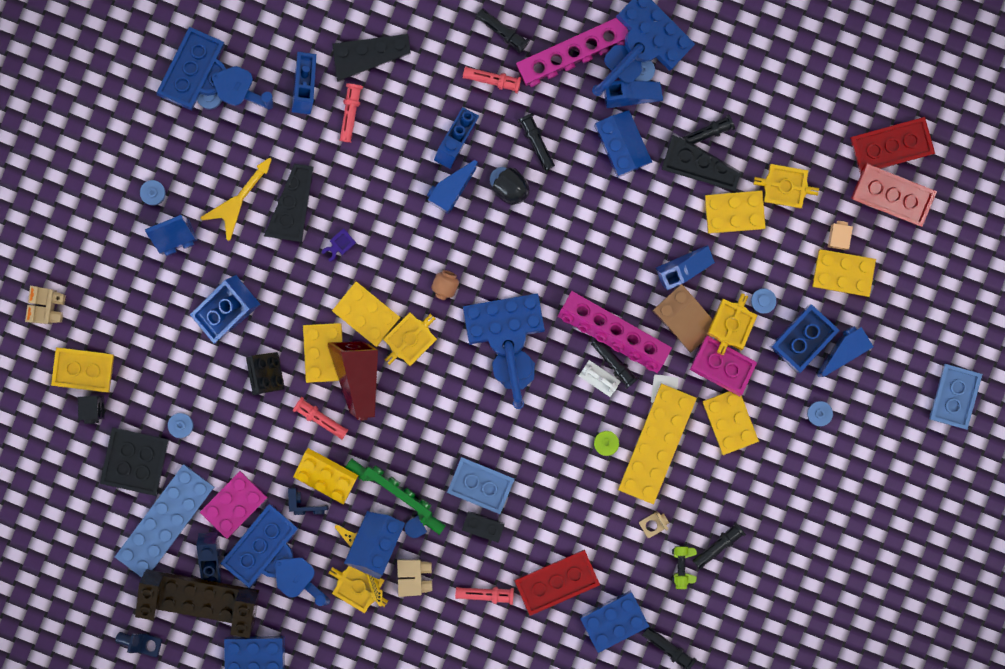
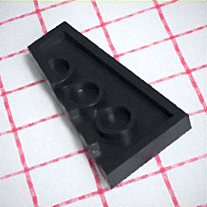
M408 34L332 44L337 82L411 54Z
M672 134L662 170L732 191L736 190L741 171L679 135Z
M294 164L264 237L302 242L313 177V166Z

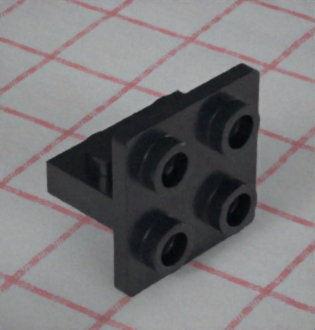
M278 352L252 355L246 358L253 395L285 389Z

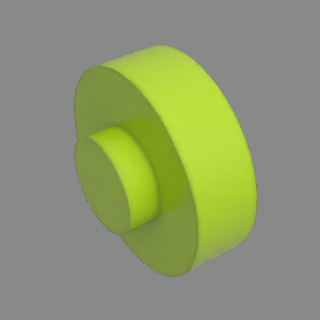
M602 431L595 437L594 447L599 454L610 456L618 450L619 439L613 432Z

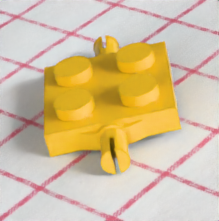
M770 164L766 179L754 177L753 185L764 186L765 203L802 209L806 194L818 196L819 188L808 186L807 177L809 170Z
M745 294L740 295L738 303H731L722 299L708 330V335L721 342L717 353H720V355H724L727 346L743 350L757 315L744 307L748 298Z
M410 312L383 339L392 350L390 355L384 359L387 362L392 357L388 362L389 365L398 357L411 366L437 340L428 328L436 320L435 317H432L431 313L421 321Z
M350 566L343 572L332 567L328 574L338 579L337 586L332 594L365 614L368 607L375 601L370 595L372 590L366 573ZM376 578L380 590L385 580L383 578ZM382 597V606L385 607L388 600Z

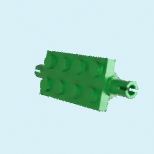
M353 458L346 465V469L359 475L358 480L376 481L415 509L423 526L426 525L438 535L445 528V524L432 516L433 510L430 508L432 505L424 499L420 501L415 498L416 493L409 488L405 490L399 486L400 482L394 477L387 478L383 475L385 471L377 465L365 468L353 460Z

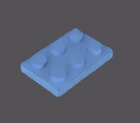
M944 364L929 419L967 430L983 374Z
M461 457L447 493L501 514L515 478Z

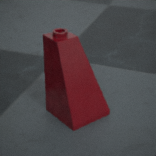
M365 341L329 342L328 349L350 414L356 417L357 420H368L370 417H375L378 350Z

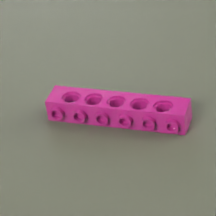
M614 18L516 63V67L525 87L528 85L534 87L540 84V80L545 77L548 79L554 78L563 69L569 71L576 67V63L581 61L583 64L593 59L592 56L598 53L602 56L608 53L610 48L615 45H625V36L628 30L617 18ZM611 33L614 39L608 42L603 38V35ZM594 41L597 47L592 50L588 49L586 43ZM575 48L579 51V55L571 57L568 51ZM554 56H558L561 58L562 63L554 65L551 59ZM541 64L545 70L542 73H536L533 69L534 66Z
M571 291L557 316L565 323L573 325L581 332L589 334L597 341L610 346L614 351L626 355L630 360L638 362L648 370L656 373L659 372L672 349L667 344Z

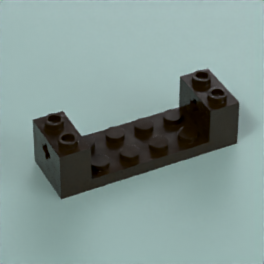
M146 569L139 582L135 617L154 621L159 610L232 623L230 635L250 638L255 624L260 590Z

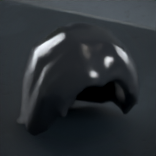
M509 167L502 171L492 186L495 195L510 205L520 204L529 196V184L516 168Z

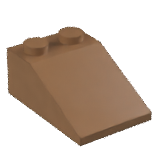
M682 284L652 310L690 353L703 342L706 336H710L707 333L713 319Z

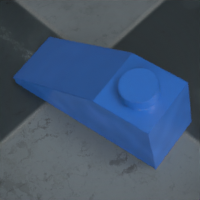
M297 52L291 112L311 114L314 101L317 54Z

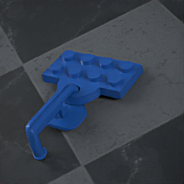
M631 0L616 15V18L629 30L625 36V46L615 45L605 55L604 62L611 72L601 83L593 86L592 92L596 96L602 95L603 91L617 78L624 83H632L642 72L641 62H649L655 58L670 71L695 43L652 0Z
M191 27L188 28L156 92L157 96L189 110H193L200 94L207 96L218 94L221 101L233 106L241 104L245 99L268 110L273 108V96L270 92H264L260 96L248 91L253 81L249 71L238 66L226 69L223 63L218 60L225 45L223 41Z
M538 293L463 306L469 345L489 342L491 349L498 354L492 362L494 377L499 382L511 383L514 400L513 406L516 409H521L524 406V401L522 400L519 380L528 378L532 373L530 357L521 350L526 343V335L545 332Z
M271 504L264 509L220 563L248 588H251L258 578L264 574L267 577H275L278 589L288 597H297L305 589L315 598L316 605L327 606L330 604V598L310 582L315 574L312 565L303 558H294L293 551L287 544L299 528Z

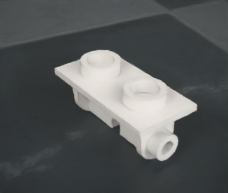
M590 360L579 374V377L611 397L621 382Z

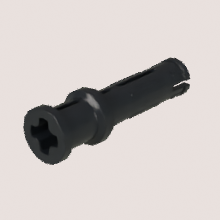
M484 8L476 15V19L504 39V43L516 48L519 54L529 44V39H524L520 36L516 29H510L505 26L501 21L484 10Z
M531 113L517 121L521 123L525 131V138L527 137L532 143L543 170L546 171L554 167L555 164L541 138V129L537 127L533 119L534 114Z
M727 114L725 118L718 121L713 120L710 125L682 138L692 144H696L712 136L719 137L721 133L728 130L733 131L735 126L730 115Z
M594 340L591 345L614 370V376L619 377L625 384V388L628 389L639 377L635 376L629 370L628 364H623L606 344L597 341L601 345L599 346Z
M734 522L729 530L725 533L722 532L720 538L693 559V562L701 570L724 549L734 546L733 543L741 536H746L745 532Z
M651 627L646 628L642 634L643 637L671 657V662H676L684 669H691L697 660L695 657L691 658L686 654L682 647L677 648Z

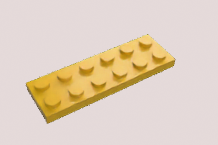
M662 383L660 384L619 485V491L654 505L696 402V397Z

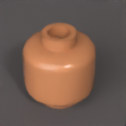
M447 270L436 274L431 288L436 293L435 296L437 298L446 300V298L454 297L459 285V280L456 278L457 275Z

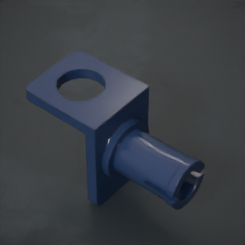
M119 632L115 642L116 644L128 646L127 653H143L152 657H158L162 639L145 633L128 635ZM150 640L156 644L154 651L147 649V643Z

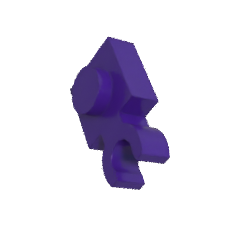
M343 228L330 240L332 246L324 248L322 254L331 251L332 257L328 260L332 262L335 260L338 252L343 256L356 244V241Z

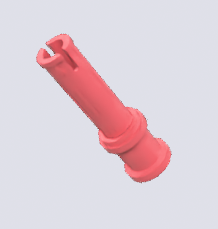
M465 66L463 72L464 79L498 86L499 90L508 89L516 94L519 92L522 77L515 78L507 76L506 73L498 75Z
M346 83L347 94L346 99L343 100L345 111L339 141L351 143L356 110L361 103L359 102V97L363 86Z
M301 397L292 411L302 414L306 417L307 421L311 422L312 420L342 440L348 429L318 411L319 409L316 405L312 406Z
M456 587L455 599L492 601L494 604L502 602L513 605L514 588L498 589V587H495L493 589Z

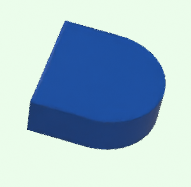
M418 515L410 519L405 525V532L411 538H418L427 533Z

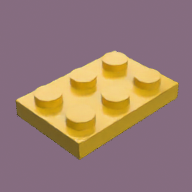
M762 191L705 195L708 234L766 229Z
M819 249L812 287L870 297L876 259Z
M358 282L352 285L332 310L376 347L401 318Z
M342 323L303 325L306 383L339 381L328 349V343L343 342Z
M56 347L51 386L110 393L114 354Z
M728 391L702 401L722 455L759 442L742 396L739 397Z
M307 448L293 477L344 505L359 475Z

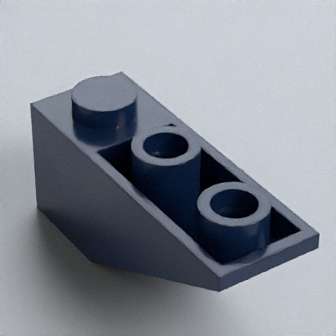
M218 532L198 533L196 546L201 579L222 583Z

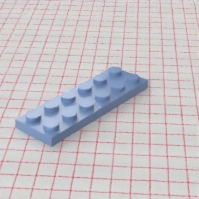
M183 464L116 554L115 558L140 577L143 576L146 569L154 570L215 487Z

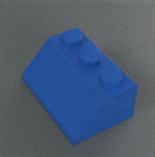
M629 110L595 123L594 127L617 178L652 163Z
M367 511L344 564L380 579L405 523L389 515Z

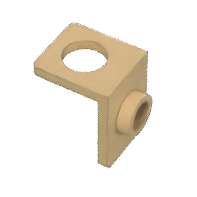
M657 511L641 520L639 524L647 538H651L664 529L667 531V524L669 522L664 513L660 515ZM649 520H654L657 523L655 531H648L646 529V523Z

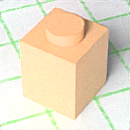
M837 221L836 224H832L827 247L849 250L853 226H848V222Z

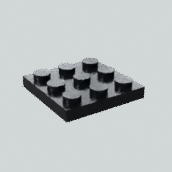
M112 427L100 484L157 496L170 439Z

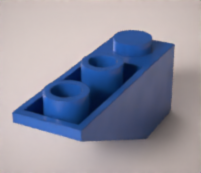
M620 80L614 81L604 91L606 109L663 101L660 82L633 81L632 83H624Z
M462 107L439 146L434 161L449 169L452 168L479 115Z
M707 245L656 267V271L662 286L669 290L687 282L715 262Z

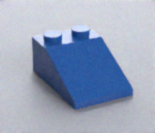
M476 160L470 162L440 181L436 187L432 186L427 194L429 203L450 214L477 169L478 162Z
M182 215L145 229L146 234L159 254H165L166 256L176 253V249L183 247V249L192 247L194 242L197 241L190 220Z
M235 275L225 279L190 316L215 344L248 317L260 303L238 276Z
M854 326L842 332L843 336L838 339L817 372L818 377H825L874 347L862 327L856 328Z

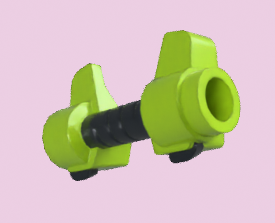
M675 546L672 549V554L678 558V572L674 573L672 582L676 585V589H687L688 583H695L697 577L685 573V558L697 555V552L693 547Z

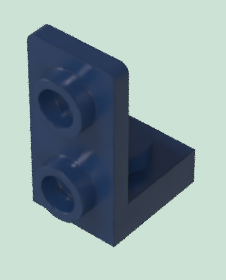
M298 487L288 488L289 512H294V515H305V511H313V514H325V510H329V505L298 507V503H301V492H298Z

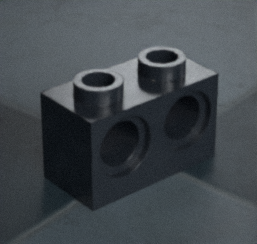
M104 396L78 397V420H84V424L99 423V419H105Z
M468 511L462 531L498 543L505 523Z

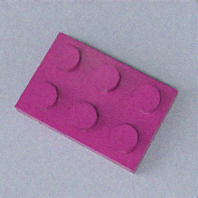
M706 336L690 370L739 397L742 396L757 362L728 346L724 355L718 354L717 350L720 342Z
M239 471L200 513L228 539L268 497L247 476Z

